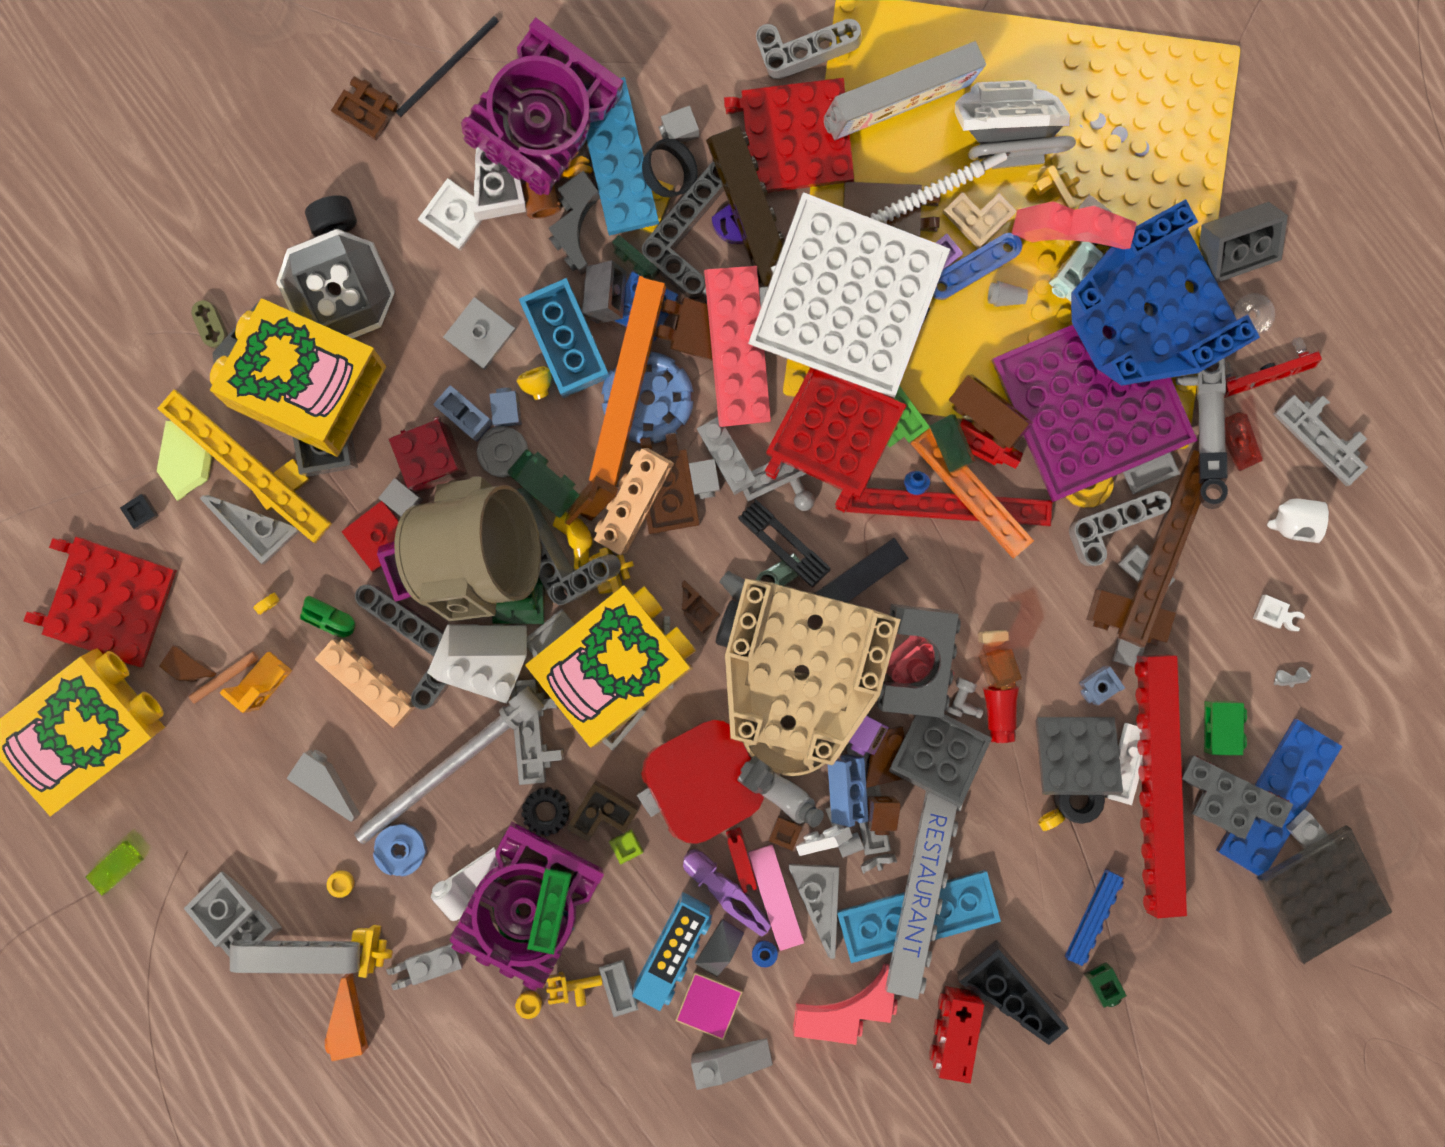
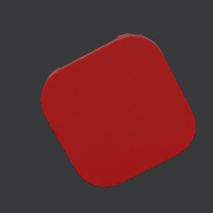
M710 720L699 723V725L658 747H654L647 753L648 755L643 762L641 773L643 782L647 784L669 827L667 830L673 837L685 843L698 844L711 839L752 816L759 810L764 800V796L760 793L752 792L737 781L742 773L740 770L746 762H750L751 758L742 741L731 739L730 724L725 721Z

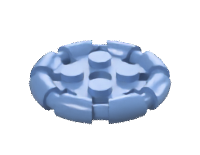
M651 352L647 365L652 364V372H645L628 439L632 442L640 443V439L648 437L654 443L665 441V434H677V429L682 424L685 426L693 409L694 402L691 401L693 387L688 374L683 368L680 369L675 364V360L661 353ZM616 368L613 371H609L610 376L605 379L601 394H604L602 409L604 415ZM667 371L673 376L669 383L663 377ZM650 391L655 395V400L650 405H644L640 401L642 393ZM673 393H681V401L673 402ZM670 412L675 418L668 424L663 418ZM643 424H653V431H644Z

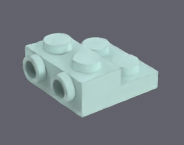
M1082 241L1050 280L1049 284L1053 287L1052 292L1057 297H1066L1071 302V292L1104 254L1092 243Z

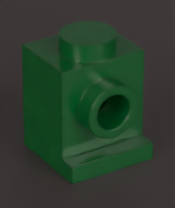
M1107 962L1083 973L1103 1008L1114 1007L1121 1003L1122 998L1127 996L1113 968ZM1108 983L1105 989L1100 988V986Z

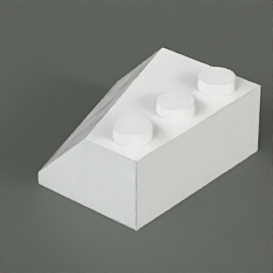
M447 624L427 673L440 682L507 704L527 656V626Z

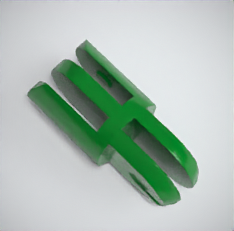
M312 596L305 598L299 617L300 620L337 637L346 638L353 634L356 625L354 619L349 614Z

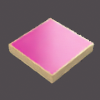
M694 971L675 1021L724 1040L743 990Z

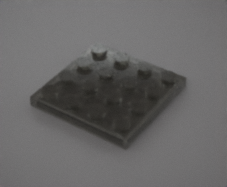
M1347 825L1256 877L1298 960L1303 964L1392 913L1352 829Z

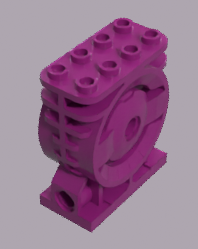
M535 17L529 25V32L517 46V59L500 69L493 78L489 90L486 93H482L480 102L474 104L471 108V114L462 120V133L465 136L463 140L474 149L478 147L484 151L486 157L493 163H501L508 168V173L515 179L520 180L522 178L529 183L530 189L536 194L542 195L544 193L549 195L555 182L560 180L563 171L568 169L571 160L578 154L583 143L586 141L590 122L603 120L611 108H615L620 101L623 80ZM559 99L567 107L571 118V127L576 133L567 127L566 111ZM495 108L508 116L510 134L514 140L522 145L520 148L514 145L507 136L503 125V116L494 112ZM534 116H540L544 119V121L542 123L537 124L534 123L531 120V118Z
M511 821L495 852L498 865L491 869L476 887L449 941L453 943L451 948L461 954L469 952L476 956L475 960L480 964L488 967L492 964L500 968L499 972L502 975L511 979L516 976L524 980L522 983L524 986L537 991L538 988L543 989L545 987L546 981L572 933L576 919V906L589 902L597 885L600 884L604 872L603 868ZM527 845L529 846L528 848L546 856L547 861L520 858ZM502 855L511 860L504 862ZM554 863H559L575 871L569 883L564 910L568 911L567 917L562 915L554 955L528 950L529 942H515L504 937L495 928L490 910L480 905V901L494 907L495 920L499 928L506 935L520 940L530 939L541 884L531 879H518L504 885L496 881V878L501 877L507 880L518 875H531L543 880L545 868L556 870L551 866ZM575 892L581 896L573 899L572 894ZM521 903H526L531 907V912L528 915L522 916L518 914L516 907Z

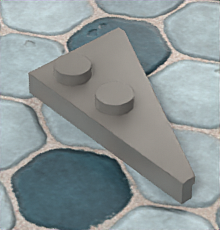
M203 495L200 498L261 564L268 562L299 532L292 525L213 496Z
M789 864V870L828 957L835 959L839 866Z

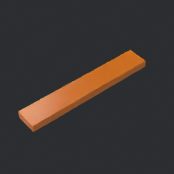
M932 426L911 442L915 450L1013 559L1034 542L1030 535Z

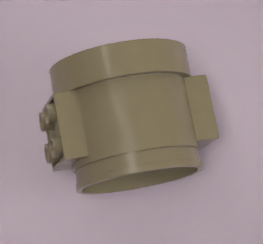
M475 476L467 480H451L448 483L437 484L434 502L413 505L403 513L395 534V559L401 581L410 596L448 621L495 616L496 603L518 601L529 596L539 577L541 544L534 515L525 498L510 486L501 485L493 487L484 478Z

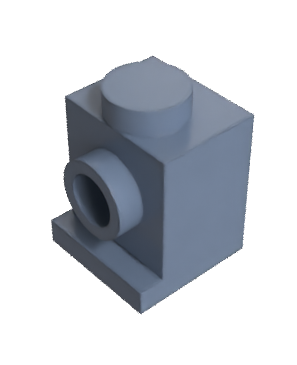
M1102 666L1079 682L1083 688L1080 693L1089 704L1092 702L1095 705H1100L1117 692L1125 689L1110 666ZM1100 683H1104L1106 687L1102 692L1098 690Z

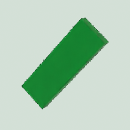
M545 868L528 950L554 955L571 873Z

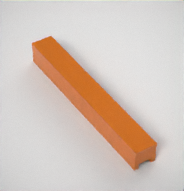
M639 276L589 481L598 476L614 486L618 484L666 291L665 283Z

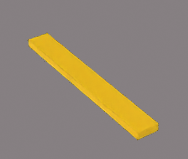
M174 389L157 408L310 541L317 543L330 528L332 523L179 391Z

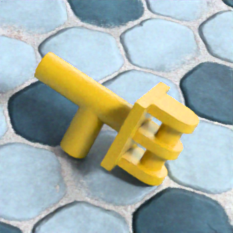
M563 971L559 972V974L549 975L546 981L548 982L546 991L550 994L548 1004L569 1003L567 992L574 991L576 1006H585L586 997L584 989L602 986L601 975L566 981ZM560 980V985H556V981ZM561 991L562 996H558L557 992Z

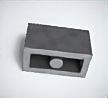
M612 260L587 266L582 314L597 324L622 319L627 271Z

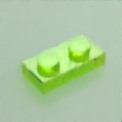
M124 841L85 878L103 896L139 865L144 858L128 841Z

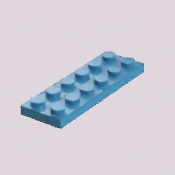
M625 77L620 78L623 80L620 101L615 108H611L603 120L590 122L587 135V143L609 236L659 224L652 190L647 185L642 173L644 156Z
M986 870L947 880L945 889H940L939 899H942L943 902L940 915L935 914L933 924L937 925L935 940L1001 922ZM905 892L837 911L851 963L893 952Z

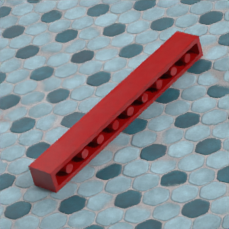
M1169 654L1137 656L1134 669L1138 677V688L1136 689L1135 696L1139 703V714L1137 715L1136 722L1138 728L1141 729L1137 748L1139 754L1143 755V766H1139L1138 769L1142 784L1139 800L1143 811L1140 827L1144 837L1141 853L1145 864L1142 879L1146 895L1143 897V905L1146 913L1157 919L1187 916L1178 658L1176 655Z

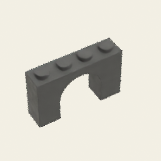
M891 604L889 615L901 619L897 634L926 638L934 650V663L927 676L920 681L914 683L884 681L880 696L877 699V707L884 712L944 718V711H947L949 707L948 685H951L953 681L951 663L957 654V645L954 643L955 636L959 633L961 626L960 618H958L959 614L951 610Z

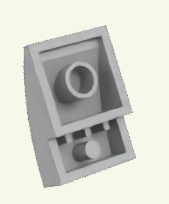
M220 872L184 907L185 911L215 947L220 946L229 958L230 943L242 940L270 941L282 929L274 917L248 891L224 872Z

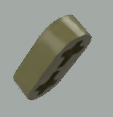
M204 300L198 301L193 305L191 314L202 341L207 346L216 349L228 336L218 309L213 304ZM202 308L210 310V312L207 313L209 322H207V320L204 317L200 316V314L203 313ZM210 328H213L215 332L220 333V335L217 337V342L210 340V338L213 336V333Z

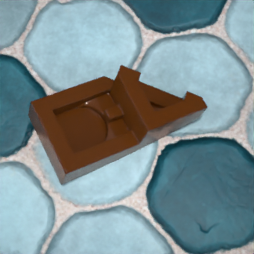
M684 580L682 582V610L684 611V616L704 634L721 615Z
M176 645L171 647L159 665L160 668L178 681L195 682L197 679L211 678L217 674L204 662L194 659L180 646Z

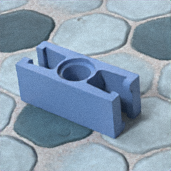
M842 755L833 765L828 764L831 819L834 824L851 827L855 826V821L858 823L868 822L864 757Z

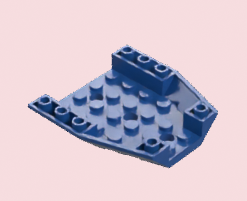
M1186 199L1137 225L1130 249H1120L1111 246L1071 292L1072 324L1095 367L1121 386L1197 374L1260 338L1248 315L1236 319L1188 228L1198 223ZM1186 280L1193 284V293L1186 290ZM1145 303L1152 306V316L1147 315L1144 311ZM1104 326L1111 329V339H1107L1103 335L1102 329Z

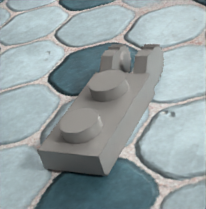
M453 943L390 966L386 969L388 975H393L407 969L410 976L392 983V989L397 990L411 984L416 985L462 969L463 964L459 952L452 949Z

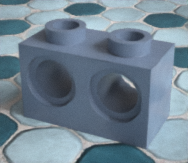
M451 385L433 404L477 442L493 425L491 419Z

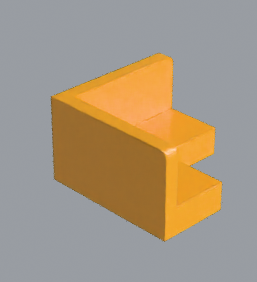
M266 652L238 686L224 688L220 694L242 713L259 710L292 670L273 653Z

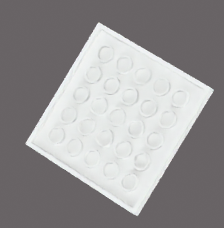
M803 192L748 344L895 398L950 249Z

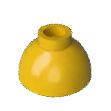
M537 367L522 373L516 382L525 393L533 395L534 399L537 400L549 394L547 390L551 384L552 374L548 367Z

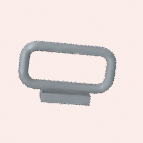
M1058 136L988 143L972 147L968 156L971 160H984L997 153H1006L1007 160L992 167V169L1040 165L1045 163L1044 154L1068 151L1075 146L1076 140L1072 136Z

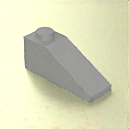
M318 750L304 752L286 779L350 822L357 819L360 812L335 768L327 761L328 757Z
M767 1038L692 1054L691 1058L697 1090L722 1085L773 1065Z

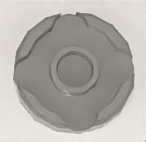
M500 426L484 433L477 447V456L479 463L485 471L493 476L506 478L516 475L524 468L528 460L529 449L522 434L513 428Z

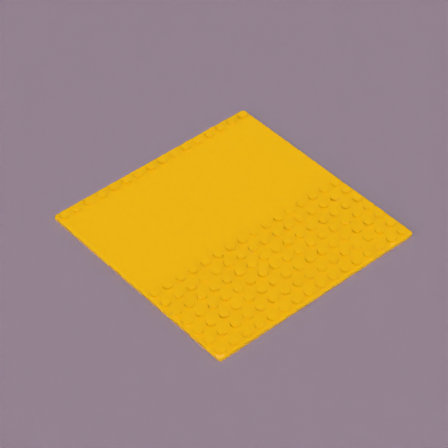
M904 0L835 1L832 25L846 19H854L859 23L862 34V42L859 48L827 61L825 80L844 78L845 93L976 41L986 62V66L970 86L850 134L854 182L922 185V191H924L925 186L931 187V183L937 184L938 179L943 181L944 176L951 177L952 172L957 174L958 169L963 171L964 166L970 167V163L976 160H971L968 153L972 147L981 144L969 130L963 131L955 114V102L964 94L971 92V88L977 82L1029 80L1037 85L1036 89L1048 91L1058 97L1070 115L1069 126H1063L1054 137H1074L1076 144L1072 149L1059 153L1044 154L1045 163L1040 165L1000 169L990 168L985 171L984 175L978 178L974 176L972 181L967 179L966 184L960 183V187L954 186L952 191L947 189L946 194L941 193L938 206L921 205V218L940 217L937 232L920 231V237L936 243L944 235L948 234L963 252L962 256L952 264L978 250L943 213L962 192L980 210L998 193L1016 211L1044 204L1054 199L1050 191L1039 196L1033 184L1052 165L1055 166L1059 175L1067 172L1070 179L1076 176L1080 179V182L1075 185L1079 194L1073 197L1077 205L1073 208L1074 210L1078 209L1090 194L1112 213L1137 222V226L1186 199L1198 223L1188 228L1198 248L1200 246L1201 225L1219 219L1240 58L1239 46ZM851 32L846 33L849 38L854 37ZM836 36V40H837V44H838V43H840V41H839V36ZM1099 113L1105 116L1106 123L1101 129L1095 130L1090 126V121L1098 119ZM1116 127H1124L1127 130L1128 136L1122 143L1119 136L1111 135ZM1148 143V153L1142 157L1136 156L1135 153H1143L1146 150ZM844 183L810 187L809 195L843 207ZM1017 212L981 247L1005 233H1012ZM1020 238L1022 250L1015 259L945 300H938L932 297L928 307L930 310L918 334L899 385L920 414L974 421L968 415L962 416L952 408L954 404L949 401V398L967 375L976 376L1010 403L991 360L1073 325L1071 302L1066 297H1057L1052 292L1053 287L1049 282L1082 241L1044 240L1030 242ZM1004 244L1003 249L1006 252H1011L1010 245ZM1102 244L1095 246L1103 254L1109 249V247ZM1186 280V290L1193 293V284ZM1001 281L1027 289L1028 297L1026 304L994 307V304L988 303L990 284ZM943 283L937 284L938 290H946ZM787 359L783 393L786 396H796L810 367ZM1172 377L1173 385L1192 425L1197 385H1176L1177 377ZM1189 444L1179 449H1186L1189 446Z

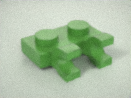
M900 386L893 399L906 404V410L897 425L898 429L894 431L888 443L889 447L904 437L910 443L930 428Z

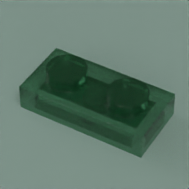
M619 234L612 241L613 248L615 249L613 253L624 263L627 260L635 266L633 270L638 275L654 280L659 274L658 267Z
M951 414L930 425V429L950 473H954L976 462L956 415Z

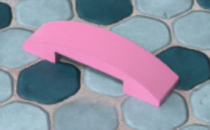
M773 844L749 851L750 861L779 951L803 944L802 934Z

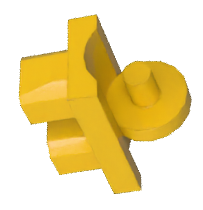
M1052 165L1034 182L1033 187L1039 196L1048 191L1051 192L1054 199L1049 202L1054 201L1072 209L1077 206L1073 197L1079 194L1075 188V185L1080 182L1078 176L1070 179L1067 172L1059 175L1055 166Z
M605 547L599 549L600 553L591 556L588 560L590 562L604 555L613 554V552ZM623 554L616 555L621 563L620 572L623 580L629 579L628 568L634 567L633 561L626 563ZM603 563V568H605L606 573H607V568H606L605 564ZM620 574L598 586L599 594L615 593L623 586Z
M373 925L370 928H357L352 933L351 941L358 942L363 946L362 954L360 953L358 977L367 978L369 973L374 972L375 966L383 967L384 959L392 958L393 951L386 949L387 940H379L381 926Z

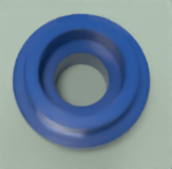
M912 471L906 474L904 484L909 493L920 495L929 488L930 478L923 472Z
M760 941L752 949L753 961L760 967H770L777 960V949L769 941ZM768 951L770 955L768 958L763 959L760 957V953Z

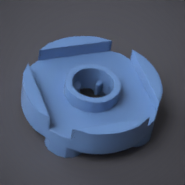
M407 823L394 824L387 827L377 836L374 843L373 856L376 865L381 871L391 876L410 875L422 865L427 854L423 835L415 827ZM398 843L400 846L404 845L406 847L404 850L406 852L405 856L401 854L396 856L393 850H396L394 848L395 844Z

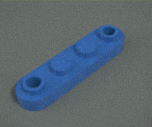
M1005 233L942 270L937 284L943 283L946 290L940 291L936 286L933 297L938 300H945L1015 259L1022 250L1021 239L1017 235H1013V233ZM1003 245H1010L1011 252H1006L1003 249Z

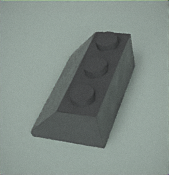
M1266 202L1202 224L1199 248L1216 282L1218 283L1281 261L1288 215L1270 202Z

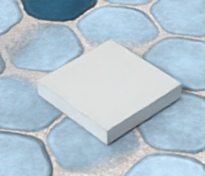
M448 178L418 218L419 222L460 251L483 221H475L473 213L474 196Z

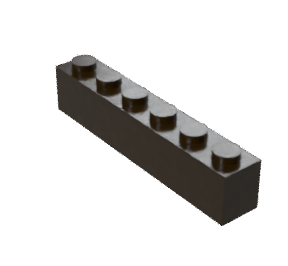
M739 125L710 136L706 142L752 266H757L758 285L760 288L768 287L773 275L771 267L777 264L785 239L781 231H777L774 223L777 221L775 211L772 206H768L766 186L763 181H759L757 161L754 156H750L748 136L745 131H741Z

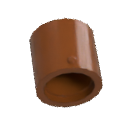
M527 182L521 185L527 216L530 219L546 218L560 212V202L555 185H553L549 195L544 193L542 195L536 194L530 189Z

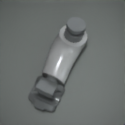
M753 756L750 762H746L740 770L742 773L737 779L738 782L752 792L760 793L773 802L796 823L802 824L805 822L811 827H817L823 820V811L816 808L815 801L803 789L775 774L770 766L756 756Z

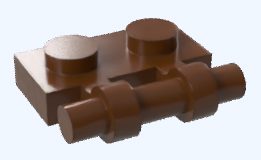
M354 76L350 81V85L356 89L355 92L351 94L344 89L331 112L377 141L390 120L387 115L382 113L383 110L388 108L395 112L399 107V103L392 100V96L388 93H381L373 88L372 84L367 80H360ZM368 96L376 102L371 106L364 102L363 99Z

